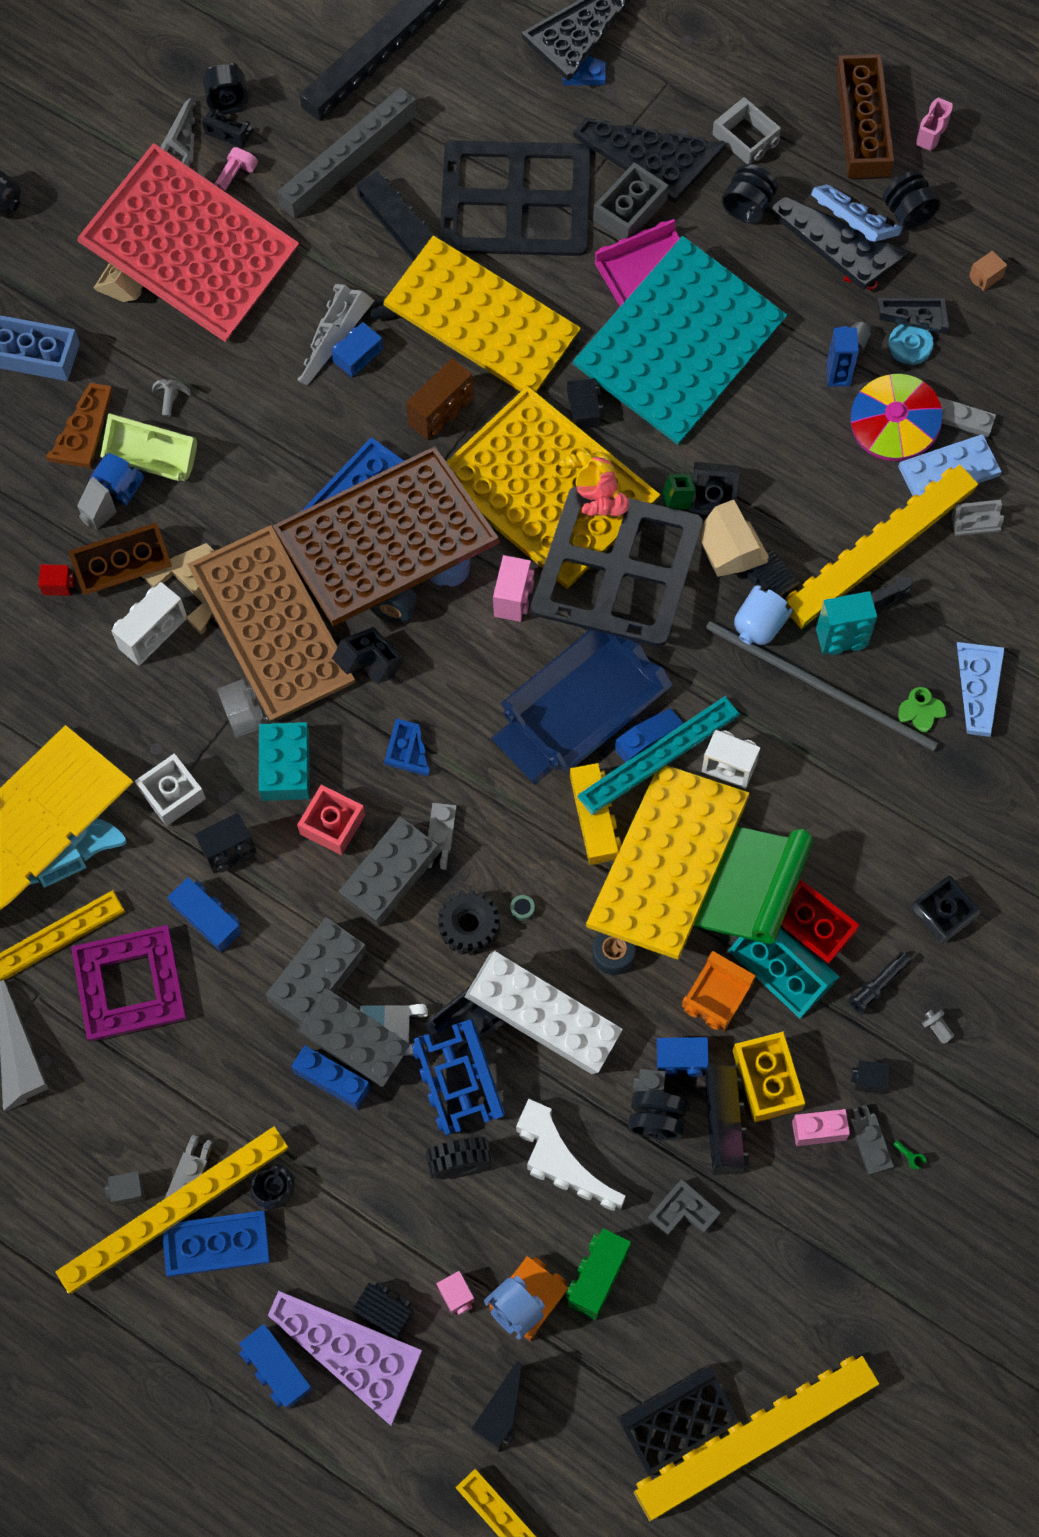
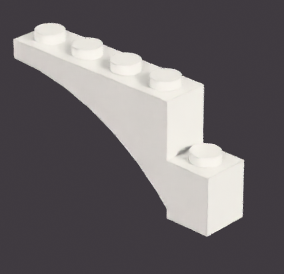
M528 1099L517 1123L516 1131L520 1133L519 1136L529 1142H533L534 1139L537 1140L527 1164V1169L531 1171L530 1174L541 1180H544L545 1177L554 1181L553 1184L561 1189L568 1190V1187L578 1191V1196L586 1200L597 1199L601 1201V1206L614 1211L615 1208L621 1210L625 1201V1195L609 1188L581 1166L560 1138L551 1118L552 1109Z

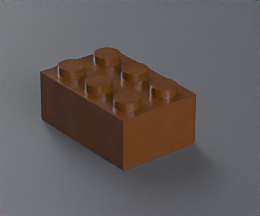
M451 358L406 402L408 425L427 440L433 435H438L443 426L448 421H452L457 416L458 411L463 406H468L473 400L472 373Z

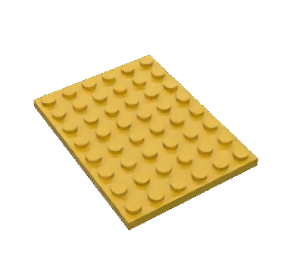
M528 386L446 461L487 522L542 569L569 490L576 487L577 475L581 470L578 468L567 469L561 467L559 462L561 459L565 460L566 456L576 455L578 451H587L589 454L596 452L605 453L611 458L615 471L617 490L620 493L626 495L627 498L655 504L660 499V494ZM581 508L570 544L605 553L616 541L623 516H590L583 514ZM566 561L562 564L557 581L568 589L590 567Z

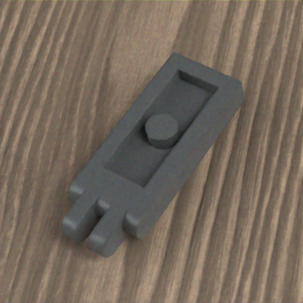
M866 1104L861 1106L863 1116H860L857 1107L852 1108L853 1119H850V1124L868 1176L893 1169L894 1166L875 1113H869Z

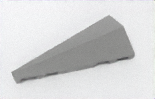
M192 98L185 101L160 147L189 168L193 162L194 134L192 133V125L195 123L193 108L196 106V102Z
M334 285L335 296L333 301H328L326 305L329 310L325 317L321 319L310 346L313 350L310 359H305L304 365L306 368L297 379L300 383L307 386L332 355L331 350L334 345L346 338L375 301L363 291L351 290L346 285Z
M2 980L0 981V1057L3 1109L6 1112L26 1103L28 1098L49 1088L32 1050L31 1042L8 986Z

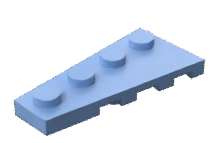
M829 185L814 187L811 195L818 200L819 204L834 211V215L843 218L852 228L861 231L868 240L876 242L900 235L902 231L901 226L895 224L892 227L885 223L887 218L880 214L875 216L868 213V207L858 203H851L850 197Z
M957 642L967 734L991 737L1004 648Z

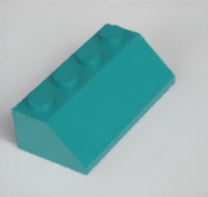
M780 927L774 943H762L739 937L728 951L746 969L756 975L755 977L799 1019L828 992L839 978L816 954L782 927Z

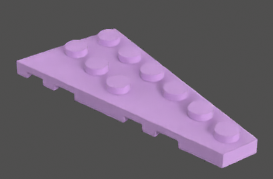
M278 1291L268 1316L392 1427L422 1350Z

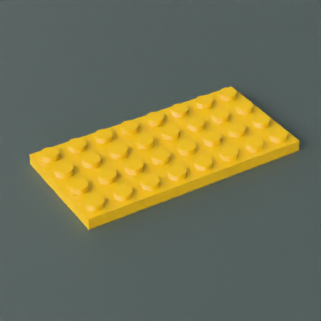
M435 236L431 237L384 301V306L520 392L528 386L537 393L581 329Z
M667 765L657 771L651 780L590 913L586 927L679 960L749 799V792Z

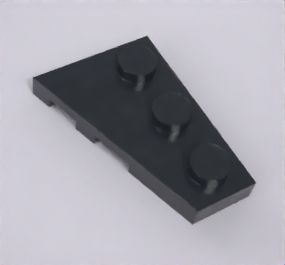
M878 298L877 306L880 320L948 335L949 323L945 298Z

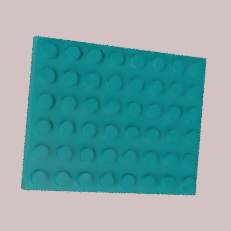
M682 235L573 360V365L590 378H594L596 383L679 445L786 319L787 314Z

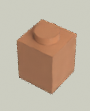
M992 250L972 265L969 277L974 285L979 286L985 291L1003 278L1007 264Z

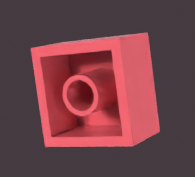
M321 785L297 825L300 835L343 855L365 817L364 806Z

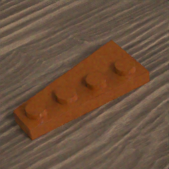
M89 383L76 405L77 409L68 418L64 431L58 435L52 451L48 452L46 456L47 462L85 468L92 467L113 392L111 386Z

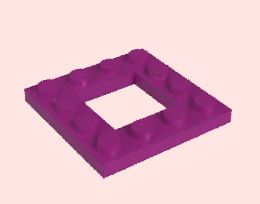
M168 925L71 946L88 1042L187 1020ZM148 956L156 1000L109 1010L101 967Z

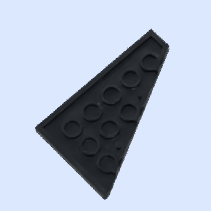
M578 0L521 32L522 39L567 81H570L630 0Z
M587 117L573 131L574 138L586 144L626 171L633 163H636L668 184L667 199L673 203L680 199L726 147V143L722 140L718 143L706 141L704 137H692L691 135L673 132V135L659 133L657 129H645L640 126L626 124V127L612 125L610 121H598L597 119Z

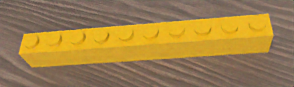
M960 464L954 469L949 467L941 475L942 479L938 482L934 480L924 488L925 492L920 496L915 494L908 500V505L904 509L900 507L889 516L891 518L886 523L881 521L877 524L870 536L864 535L855 543V548L851 551L849 549L843 551L838 556L839 560L836 563H828L821 569L820 572L822 574L817 578H814V576L809 578L803 584L804 588L799 592L794 590L785 599L787 602L785 607L793 610L790 617L803 629L820 615L824 600L842 597L951 511L955 504H960L975 491L978 483Z
M854 1356L847 1358L840 1363L841 1369L834 1373L832 1369L825 1371L817 1376L820 1380L812 1386L809 1382L795 1389L797 1395L788 1399L787 1395L773 1402L775 1408L767 1413L763 1408L751 1415L750 1417L753 1421L745 1426L742 1422H739L729 1428L730 1434L723 1439L718 1435L705 1443L707 1448L698 1453L694 1449L682 1456L684 1462L676 1467L672 1462L660 1469L661 1475L654 1480L648 1476L636 1484L638 1489L634 1491V1495L649 1522L879 1385L863 1356L855 1359Z

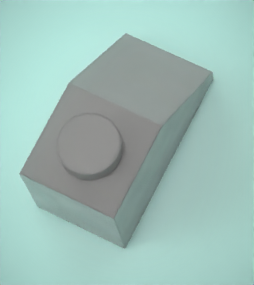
M92 477L77 507L81 515H79V518L87 526L91 524L98 530L117 511L109 490Z

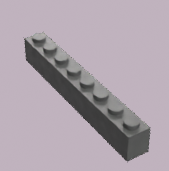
M401 87L277 191L280 207L296 219L417 115L416 99Z

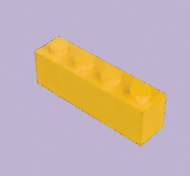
M598 763L570 768V780L589 865L615 861L621 848L620 838L615 837L613 829H617L615 816L610 815L608 807H612V804L610 803L594 815H591L577 798L579 793L605 777L604 770L600 771Z

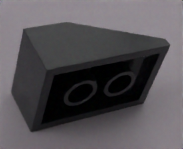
M518 1361L471 1428L475 1436L498 1452L502 1447L506 1450L515 1437L513 1430L522 1374V1364Z

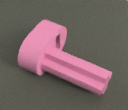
M233 147L227 156L228 163L214 185L226 191L239 168L246 172H253L258 164L255 156L242 149Z

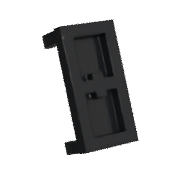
M211 108L202 120L204 133L243 148L253 132V127L249 126L250 122L245 121L243 125L219 116V114L215 113L216 109Z

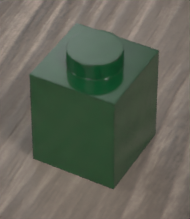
M691 474L668 475L662 492L667 508L689 510L696 491Z

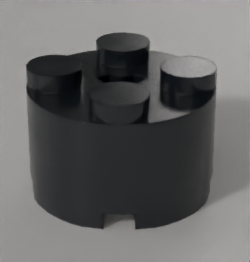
M236 63L211 66L205 70L203 86L206 102L210 109L214 108L220 114H233L240 111L245 102L247 104L249 94L245 75Z

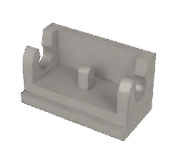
M1001 500L955 504L951 515L955 536L1001 532L1004 516H1000Z

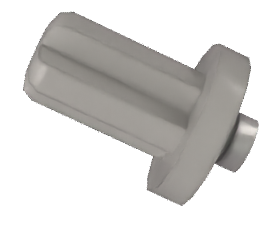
M931 1009L925 1014L928 1018L922 1022L924 1028L930 1026L941 1043H947L954 1037V1034L942 1019L945 1013L941 1009L934 1014V1011Z

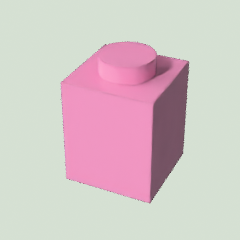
M460 1271L436 1283L452 1315L456 1312L458 1315H462L472 1309L471 1304L475 1302L474 1297Z

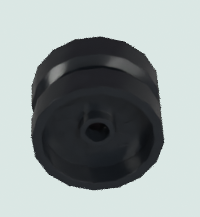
M637 1091L633 1093L631 1108L637 1113L630 1115L628 1131L638 1136L657 1140L682 1139L684 1123L679 1119L686 1114L687 1101L684 1098L656 1091Z

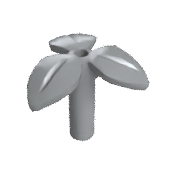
M161 379L153 384L152 391L157 392L165 389L162 416L171 417L174 391L180 390L188 396L191 395L188 387L180 382L171 379Z

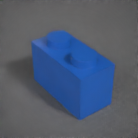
M362 322L358 327H354L345 339L338 341L331 350L333 362L349 376L354 377L383 350L382 338Z
M657 1038V1071H665V1077H674L678 1073H688V1076L691 1077L702 1076L706 1072L708 1065V1038Z

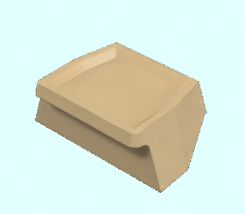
M735 500L714 507L702 524L699 540L717 576L743 572L767 563L769 556L751 523L745 521Z

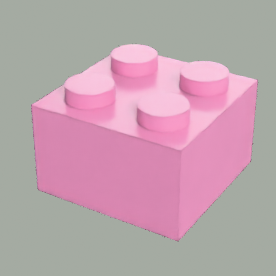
M503 555L493 595L494 617L521 622L523 614L528 613L529 593L532 594L534 588V570H531L530 560Z

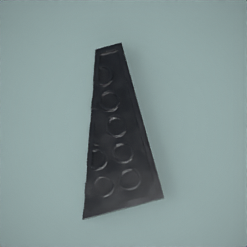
M784 197L770 207L769 214L862 290L869 287L908 258L909 252L883 240L870 241L861 231L787 197Z

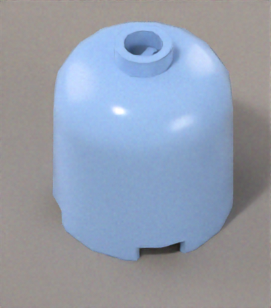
M757 585L753 587L737 612L734 625L740 634L739 638L746 644L765 645L773 640L789 619L793 610L785 607L787 602L771 590L765 593L761 591V586Z

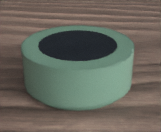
M519 895L512 900L510 911L515 919L526 921L533 916L535 905L530 897Z

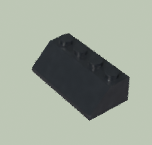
M708 1064L704 1077L712 1175L743 1174L745 1166H749L748 1151H743V1141L747 1140L746 1126H741L740 1116H744V1102L739 1101L738 1091H742V1078L737 1076L736 1068Z

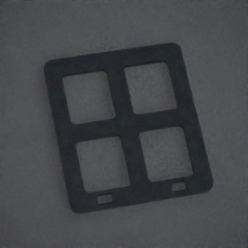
M456 140L447 142L444 150L440 240L461 253L581 256L587 251L589 147L582 143ZM464 156L508 158V187L506 189L459 187L460 159ZM525 159L573 160V188L569 191L524 189ZM449 164H457L456 172H449ZM458 206H506V236L504 238L458 237L456 235ZM526 206L571 208V238L568 240L522 238V209ZM446 220L453 221V228L446 229Z
M577 486L571 488L531 603L532 614L537 617L654 646L665 645L668 641L702 528L701 517L696 514L627 498L629 501L628 511L622 515L623 519L613 551L610 554L570 544L581 508L585 503L596 501L582 497L577 491ZM646 520L683 530L671 568L647 564L629 558L641 521ZM564 562H572L605 571L593 610L588 611L551 601ZM629 576L662 584L666 587L654 625L649 626L611 615L623 577ZM558 609L571 612L570 617L558 615ZM628 627L642 630L641 635L627 632Z

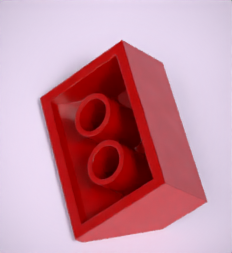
M801 879L797 883L781 925L782 928L828 964L845 948L859 930L857 922Z

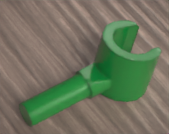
M898 1140L893 1144L908 1159V1165L911 1169H920L914 1163L915 1158H918L922 1163H926L924 1155H914Z

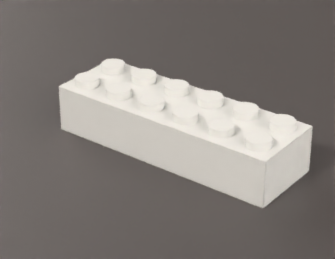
M496 951L489 954L465 995L467 999L590 1074L600 1071L623 1030Z

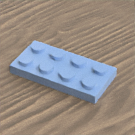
M983 434L899 462L898 466L912 496L923 494L925 492L924 488L933 480L938 482L942 479L941 475L949 467L954 469L959 464L977 483L993 479L1001 474V470Z

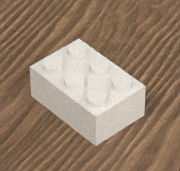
M160 582L156 587L150 588L146 597L140 602L135 603L131 607L130 612L114 624L111 631L119 650L140 666L187 619V615L181 598Z

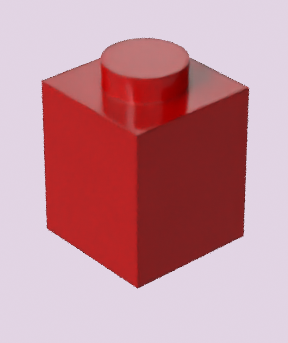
M41 564L38 586L43 595L70 596L71 588L75 587V574H72L68 565Z

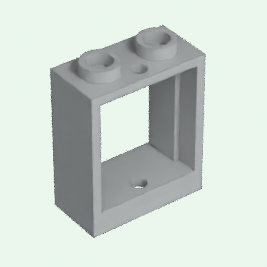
M743 97L714 121L712 135L719 141H724L726 147L746 164H752L755 160H760L767 150L777 146L780 141L781 128ZM743 119H746L766 136L751 149L730 132Z

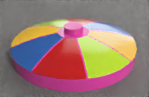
M905 374L885 375L871 381L858 393L851 410V427L857 442L869 454L888 461H904L922 454L935 442L942 425V407L934 390L924 381Z

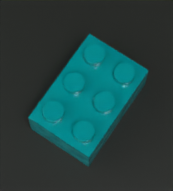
M870 591L823 601L816 627L822 654L837 655L844 650L852 649L853 651H859L868 646L877 619Z
M307 722L259 724V793L262 801L310 799L309 729Z

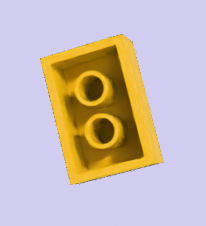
M784 1032L734 1045V1058L739 1075L742 1078V1085L754 1123L803 1110L805 1101Z

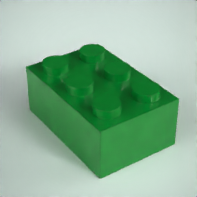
M602 1228L600 1234L595 1232L589 1244L590 1248L588 1251L591 1252L589 1258L584 1256L578 1267L577 1275L580 1277L577 1282L572 1280L567 1290L566 1298L569 1299V1308L597 1320L629 1252L630 1241Z

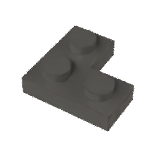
M681 1179L651 1213L648 1220L668 1236L682 1218L685 1217L704 1234L720 1215V1212Z

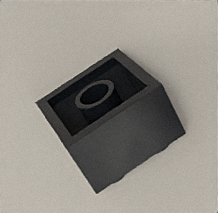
M694 462L692 480L696 491L689 508V513L709 515L714 507L731 500L736 502L739 466Z

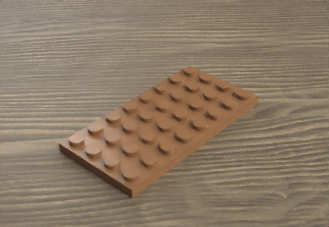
M271 525L188 563L191 574L270 723L355 683L352 673L346 674L333 661L332 657L337 646Z

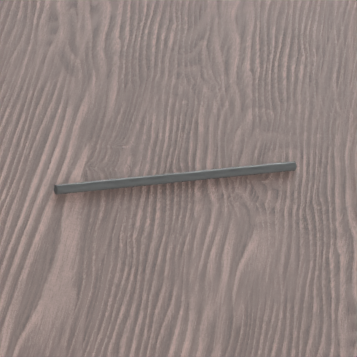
M712 621L708 623L706 629L922 746L932 751L936 749L938 743L755 644H746L738 635Z

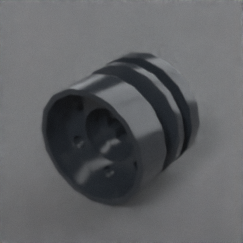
M753 164L741 165L736 170L735 175L731 179V184L722 196L721 203L723 208L729 215L739 221L751 224L758 223L765 215L769 203L777 192V181L770 172L762 167Z
M917 170L909 171L895 179L887 187L882 197L886 206L889 207L892 213H895V218L905 230H913L925 224L937 213L941 206V199L934 189L929 187V183L924 179L922 173Z

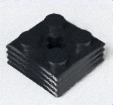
M950 875L920 896L911 906V909L942 944L970 924L981 913L977 905ZM942 907H943V908L949 907V908H950L949 913H947V912L944 913V912L941 910Z

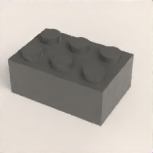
M633 163L594 205L593 221L620 239L630 238L636 235L667 201L668 184L636 163Z

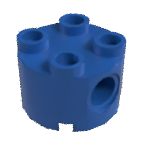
M107 453L101 459L90 479L94 477L109 490L111 495L115 496L119 503L127 505L142 483L144 476L137 468L134 467L132 470L128 466L130 463L126 460Z

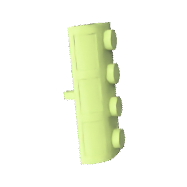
M108 413L101 457L103 458L105 454L111 453L129 462V467H135L139 470L177 481H186L193 468L197 440L195 437Z

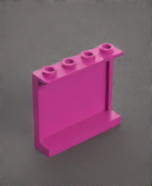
M674 219L668 222H661L656 227L642 230L637 235L623 238L618 243L604 246L595 252V265L619 306L627 300L680 239L675 231Z

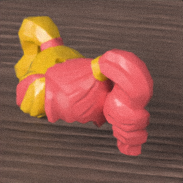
M578 451L576 455L571 454L566 456L565 460L561 459L559 462L561 467L581 469L576 479L579 494L586 499L596 500L584 504L582 507L583 514L590 516H621L628 511L629 501L626 495L617 490L614 467L611 463V458L607 454L602 452L589 454L587 451Z

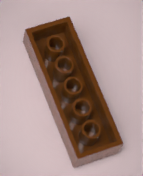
M881 54L838 56L836 81L847 177H891L894 155Z

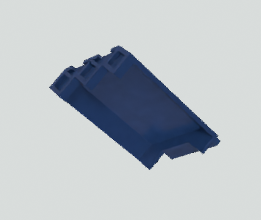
M589 630L500 703L505 710L503 714L510 723L490 739L535 785L553 769H560L568 773L570 768L578 765L668 690L672 683L663 667L649 661L640 644L626 638Z

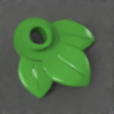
M924 687L913 689L909 694L908 700L901 703L898 712L900 722L912 720L914 726L924 733L932 727L934 717L943 718L946 716L944 704L940 700L933 698L931 692ZM922 697L924 702H918L916 698Z

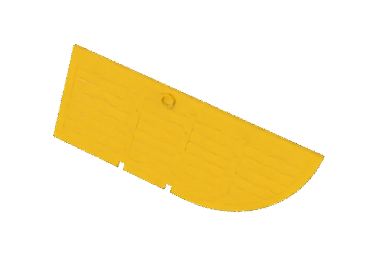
M66 725L0 788V910L12 902L31 883L27 879L31 874L35 877L40 875L72 843L68 839L71 834L78 837L133 783L128 776Z

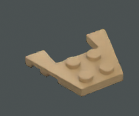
M207 543L171 558V567L142 576L152 587H156L160 582H166L173 575L202 602L196 610L186 617L187 621L201 635L207 629L206 626L210 619H213L214 615L191 574L188 563L214 552Z

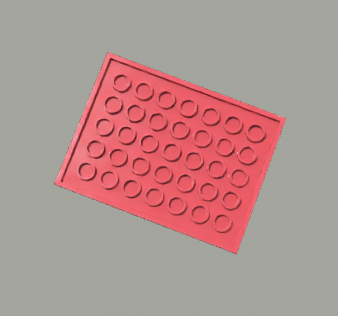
M154 143L78 236L79 243L224 342L229 339L299 245L296 240Z

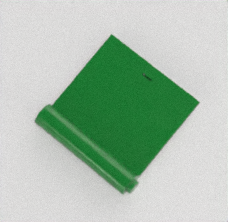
M736 826L693 926L762 943H774L814 842L811 834L804 829H797L792 831L788 838Z

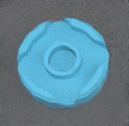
M901 324L892 331L888 347L891 355L897 361L903 364L915 365L922 363L930 356L933 349V337L928 330Z

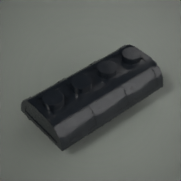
M469 986L428 1019V1022L424 1025L431 1037L439 1044L456 1038L453 1025L473 1019L482 1042L501 1027L505 1021L467 999L465 995L470 988ZM464 1030L461 1031L464 1041L452 1044L456 1059L464 1057L470 1052Z

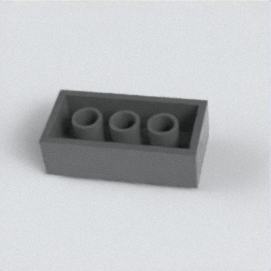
M399 817L338 892L345 901L380 927L426 871L430 863L439 855L440 849L435 842L402 817Z
M325 917L265 995L268 1002L300 1025L324 989H329L335 994L367 954L365 944Z
M329 989L322 991L296 1030V1032L378 1087L385 1085L410 1046L405 1040Z

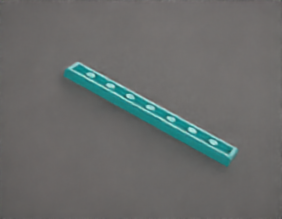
M724 696L579 793L577 798L588 812L594 815L714 734L715 730H720L736 719L740 713Z

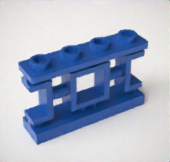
M473 1019L452 1026L456 1036L454 1039L434 1045L431 1035L427 1034L415 1038V1044L412 1045L415 1058H420L423 1066L420 1069L422 1080L424 1083L428 1082L431 1090L428 1093L432 1108H437L439 1114L436 1117L440 1132L444 1131L446 1136L462 1130L459 1118L481 1110L484 1122L505 1115ZM462 1030H464L475 1064L471 1063L469 1055L458 1059L455 1057L452 1044L464 1041L461 1033ZM424 1043H426L429 1052L441 1048L443 1050L446 1063L434 1067L437 1077H434ZM464 1062L472 1086L450 1093L442 1069ZM479 1078L491 1112H488L485 1103L472 1107L468 1093L480 1089L477 1081ZM441 1091L445 1101L455 1097L459 1098L463 1111L450 1115L453 1125L450 1124L440 1094Z

